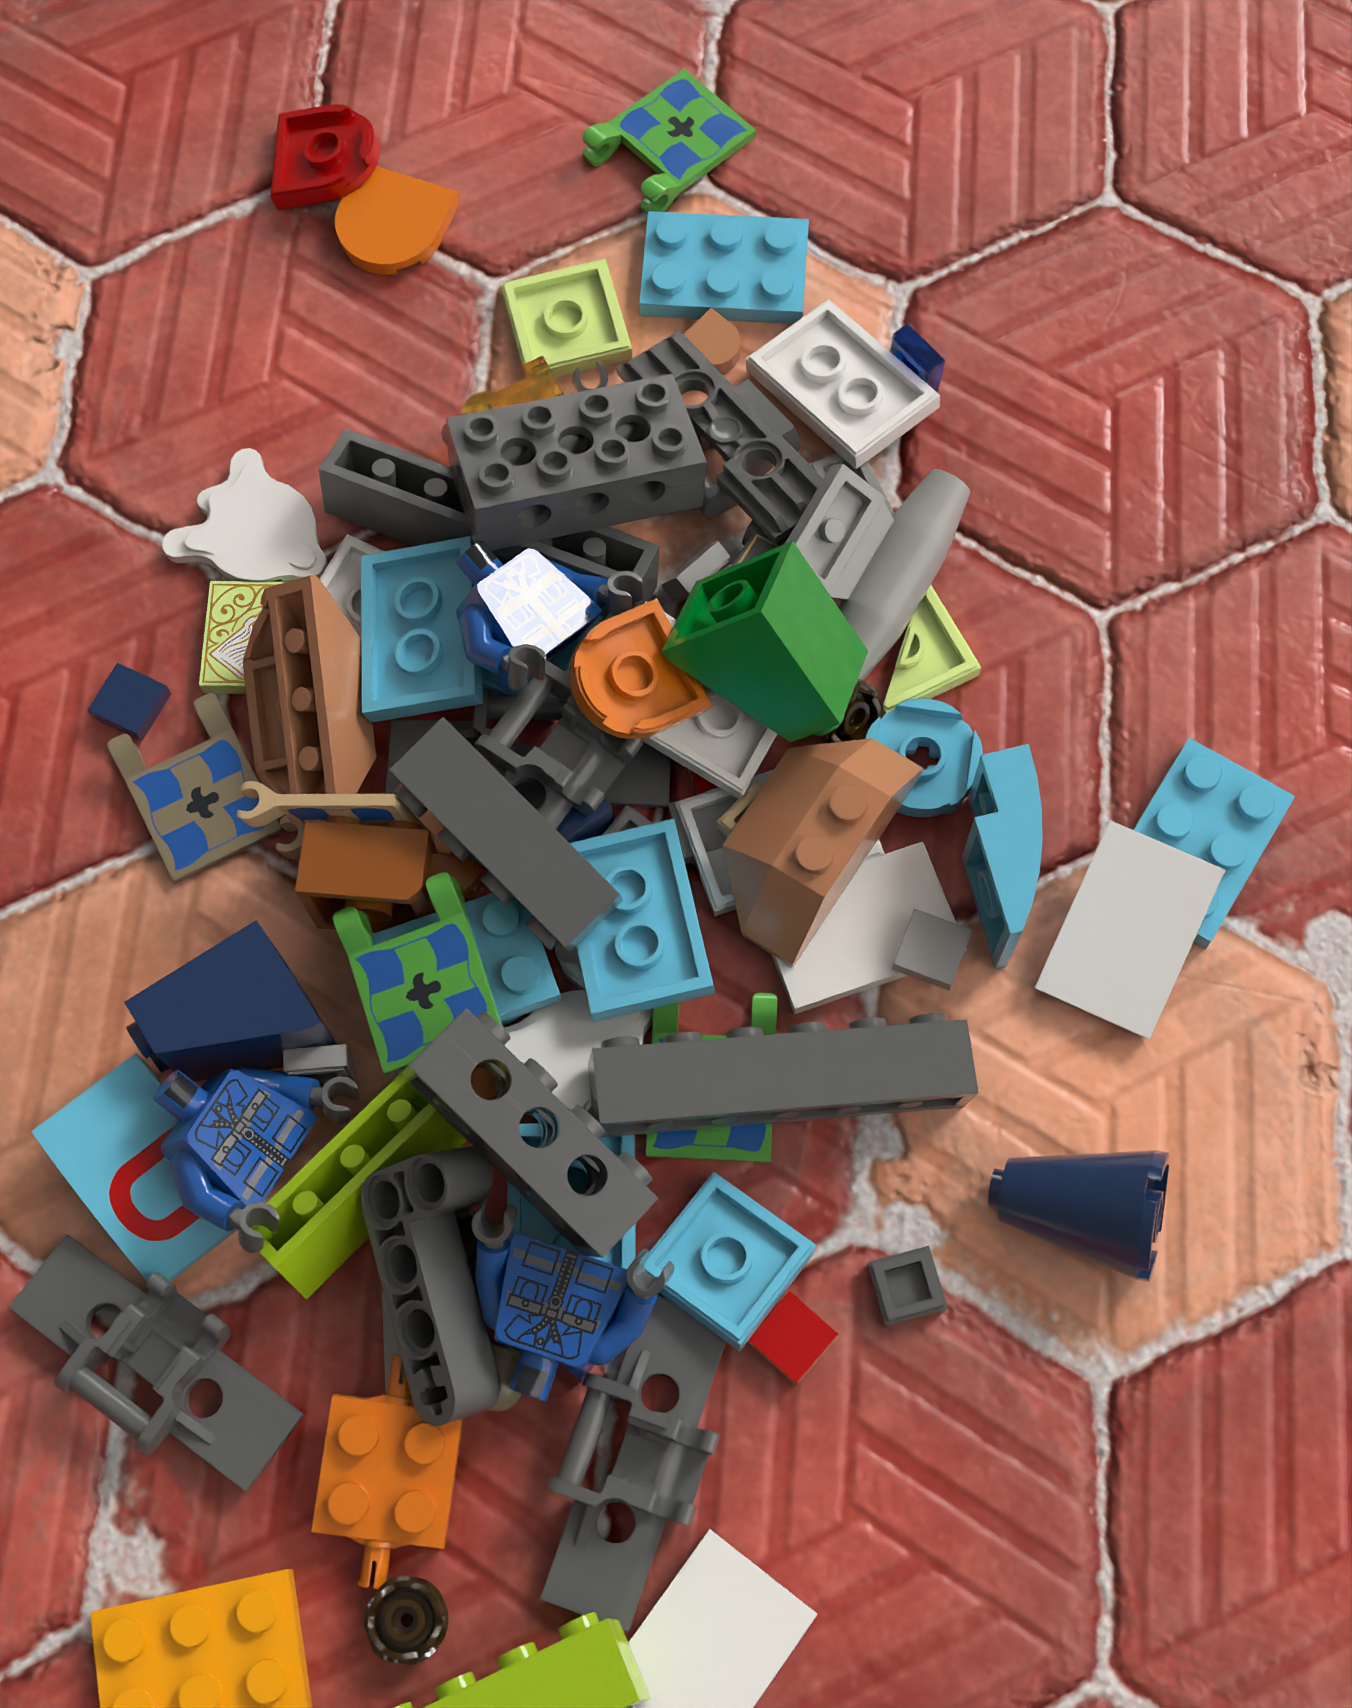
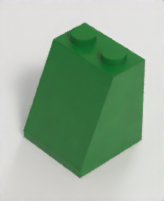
M791 541L696 581L661 652L669 662L787 741L792 742L812 734L816 736L828 734L841 724L854 687L858 682L868 650L796 544Z

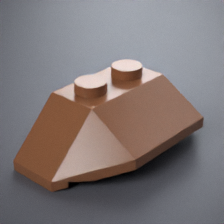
M309 575L264 588L260 601L263 608L253 625L243 657L255 775L263 785L277 794H356L377 757L373 723L362 714L361 638L317 576ZM287 816V818L290 820L291 823H295L293 820H291V819Z
M873 738L788 748L723 844L742 936L791 967H794L923 773V768Z

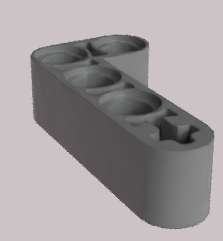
M474 1146L416 1155L372 1173L366 1178L361 1191L362 1211L412 1400L417 1413L425 1422L432 1426H442L491 1409L499 1399L501 1389L498 1369L455 1212L481 1203L487 1198L492 1189L493 1174L487 1156Z

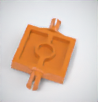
M392 1354L391 1356L392 1364L387 1394L384 1393L369 1398L340 1394L332 1396L311 1531L314 1533L349 1537L357 1543L365 1545L361 1575L358 1581V1585L364 1588H369L372 1584L375 1561L377 1566L373 1589H379L387 1581L391 1548L416 1545L444 1549L452 1504L463 1419L442 1426H432L425 1422L414 1406L405 1373L403 1382L401 1381L403 1362L401 1355Z

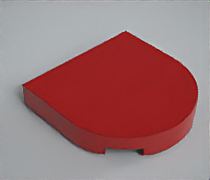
M342 104L324 105L278 113L270 198L277 210L333 201L352 193L364 184L375 170L381 151L380 140L372 123L361 114L354 112L350 106Z

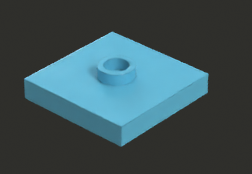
M713 1172L644 1258L643 1266L649 1275L659 1277L669 1261L672 1262L674 1273L660 1293L740 1352L813 1256L816 1244Z

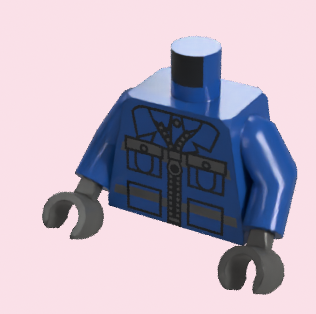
M481 540L465 551L456 561L457 566L475 585L456 609L466 658L471 663L491 671L505 693L511 689L518 691L526 688L529 675L537 680L545 679L546 660H551L579 639L603 612L600 607L608 603L609 612L611 615L616 616L631 610L632 600L639 602L643 599V581L634 572L620 571L614 573L609 579L582 574L546 559L535 549L527 548L503 565Z
M239 1067L236 1070L228 1069L209 1078L200 1087L180 1070L172 1072L155 1092L153 1101L178 1119L162 1143L161 1150L162 1154L170 1161L169 1169L183 1206L193 1214L225 1231L239 1230L238 1240L240 1246L245 1251L255 1253L262 1250L264 1237L259 1232L250 1228L259 1225L266 1227L270 1232H278V1212L272 1205L264 1203V1200L317 1120L318 1116L311 1110L315 1106L322 1107L323 1114L328 1121L334 1124L347 1122L351 1118V1110L342 1105H335L331 1103V1100L338 1096L359 1099L357 1084L348 1077L339 1076L330 1079L321 1088L317 1079L287 1075V1073L282 1071Z
M483 1200L473 1217L472 1230L479 1239L477 1241L475 1282L484 1323L491 1330L495 1331L494 1340L499 1344L521 1351L509 1389L546 1402L559 1365L586 1373L591 1365L608 1364L642 1335L656 1303L657 1294L673 1275L674 1265L669 1261L663 1268L660 1276L654 1277L649 1275L643 1266L644 1258L649 1252L648 1249L642 1250L628 1269H624L517 1232L513 1233L510 1242L507 1237L517 1218L516 1207L509 1203L504 1214V1223L495 1224L488 1220L485 1214L487 1200Z

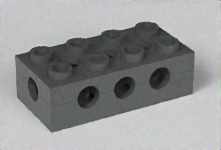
M673 373L446 418L449 466L473 542L475 544L482 540L491 551L703 507L707 461Z
M466 1008L400 1075L472 1146L480 1149L487 1156L490 1164L582 1255L603 1258L658 1199L647 1187V1184L652 1180V1176L627 1152L624 1151L620 1156L612 1153L599 1140L605 1133V1130L598 1121L579 1105H576L572 1110L567 1108L552 1093L558 1086L555 1079L532 1058H529L525 1063L521 1062L505 1046L511 1038L493 1017L485 1011H482L475 1017ZM474 1068L485 1069L494 1077L496 1092L492 1100H485L474 1092L471 1086V1074ZM525 1113L534 1116L541 1126V1138L535 1147L526 1144L520 1136L519 1123ZM575 1159L584 1166L587 1174L586 1184L579 1193H576L570 1187L567 1179L568 1168Z

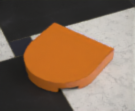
M376 166L367 181L352 193L342 197L337 207L335 229L339 243L354 265L370 273L394 275L397 274L396 270L409 267L419 261L423 264L434 255L440 246L460 205L459 193L443 186Z
M654 599L596 625L578 644L571 659L569 670L570 686L578 707L596 727L616 737L625 739L651 737L705 713L713 706L701 682L669 662L661 652L673 628L658 599Z

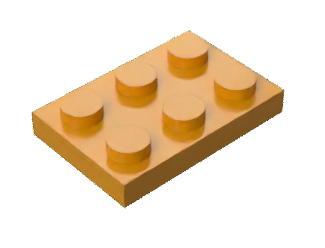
M293 1569L280 1570L90 1612L100 1708H312Z

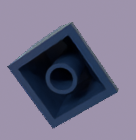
M257 920L124 1002L135 1020L126 1026V1029L142 1055L146 1059L150 1057L161 1073L169 1069L173 1071L180 1070L193 1082L207 1080L228 1069L236 1070L239 1067L265 1070L284 1067L283 1050L338 1045L284 958Z

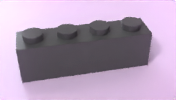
M444 717L389 769L401 782L393 791L418 818L429 810L445 826L436 836L462 862L473 854L489 870L480 880L506 906L516 898L532 914L524 925L549 950L560 942L571 952L623 901L620 893Z

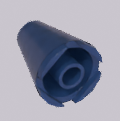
M1149 1150L1008 1158L1004 1170L996 1168L993 1170L989 1186L988 1205L998 1208V1219L1000 1222L1136 1280L1150 1282L1158 1251L1152 1250V1242L1156 1243L1158 1232H1161L1169 1175V1165L1167 1164L1169 1152Z

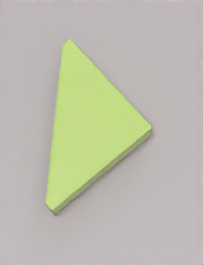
M932 585L928 588L908 625L888 692L883 702L882 717L886 713L895 710L897 704L911 699H932L980 674V664Z

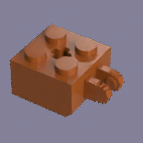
M329 816L325 818V822L305 821L295 893L318 929L336 930L333 916L337 911L347 907H356L358 911H363L368 915L372 933L436 913L426 887V881L429 877L441 872H447L451 877H455L459 881L465 902L480 898L485 890L480 881V874L477 873L475 862H471L470 858L462 862L456 855L438 854L430 831L423 830L417 823L392 820L388 821L385 827L362 825L360 821L345 816Z

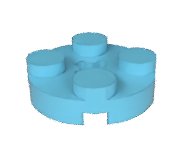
M911 699L897 704L895 710L886 713L881 719L879 717L871 725L865 738H873L905 758V754H915L918 746H925L929 748V756L938 759L937 765H929L926 770H923V773L897 811L898 813L913 817H932L957 811L962 805L963 800L970 793L980 757L983 755L979 736L975 730L973 733L969 725L962 720V714L953 706L932 699Z

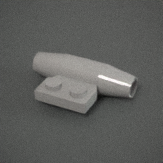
M844 464L831 465L786 543L793 541L830 596L841 599L838 608L868 650L858 679L865 680L901 637L948 555L971 493L964 482L948 472L939 469L930 470L898 510L891 515L884 501L885 496Z

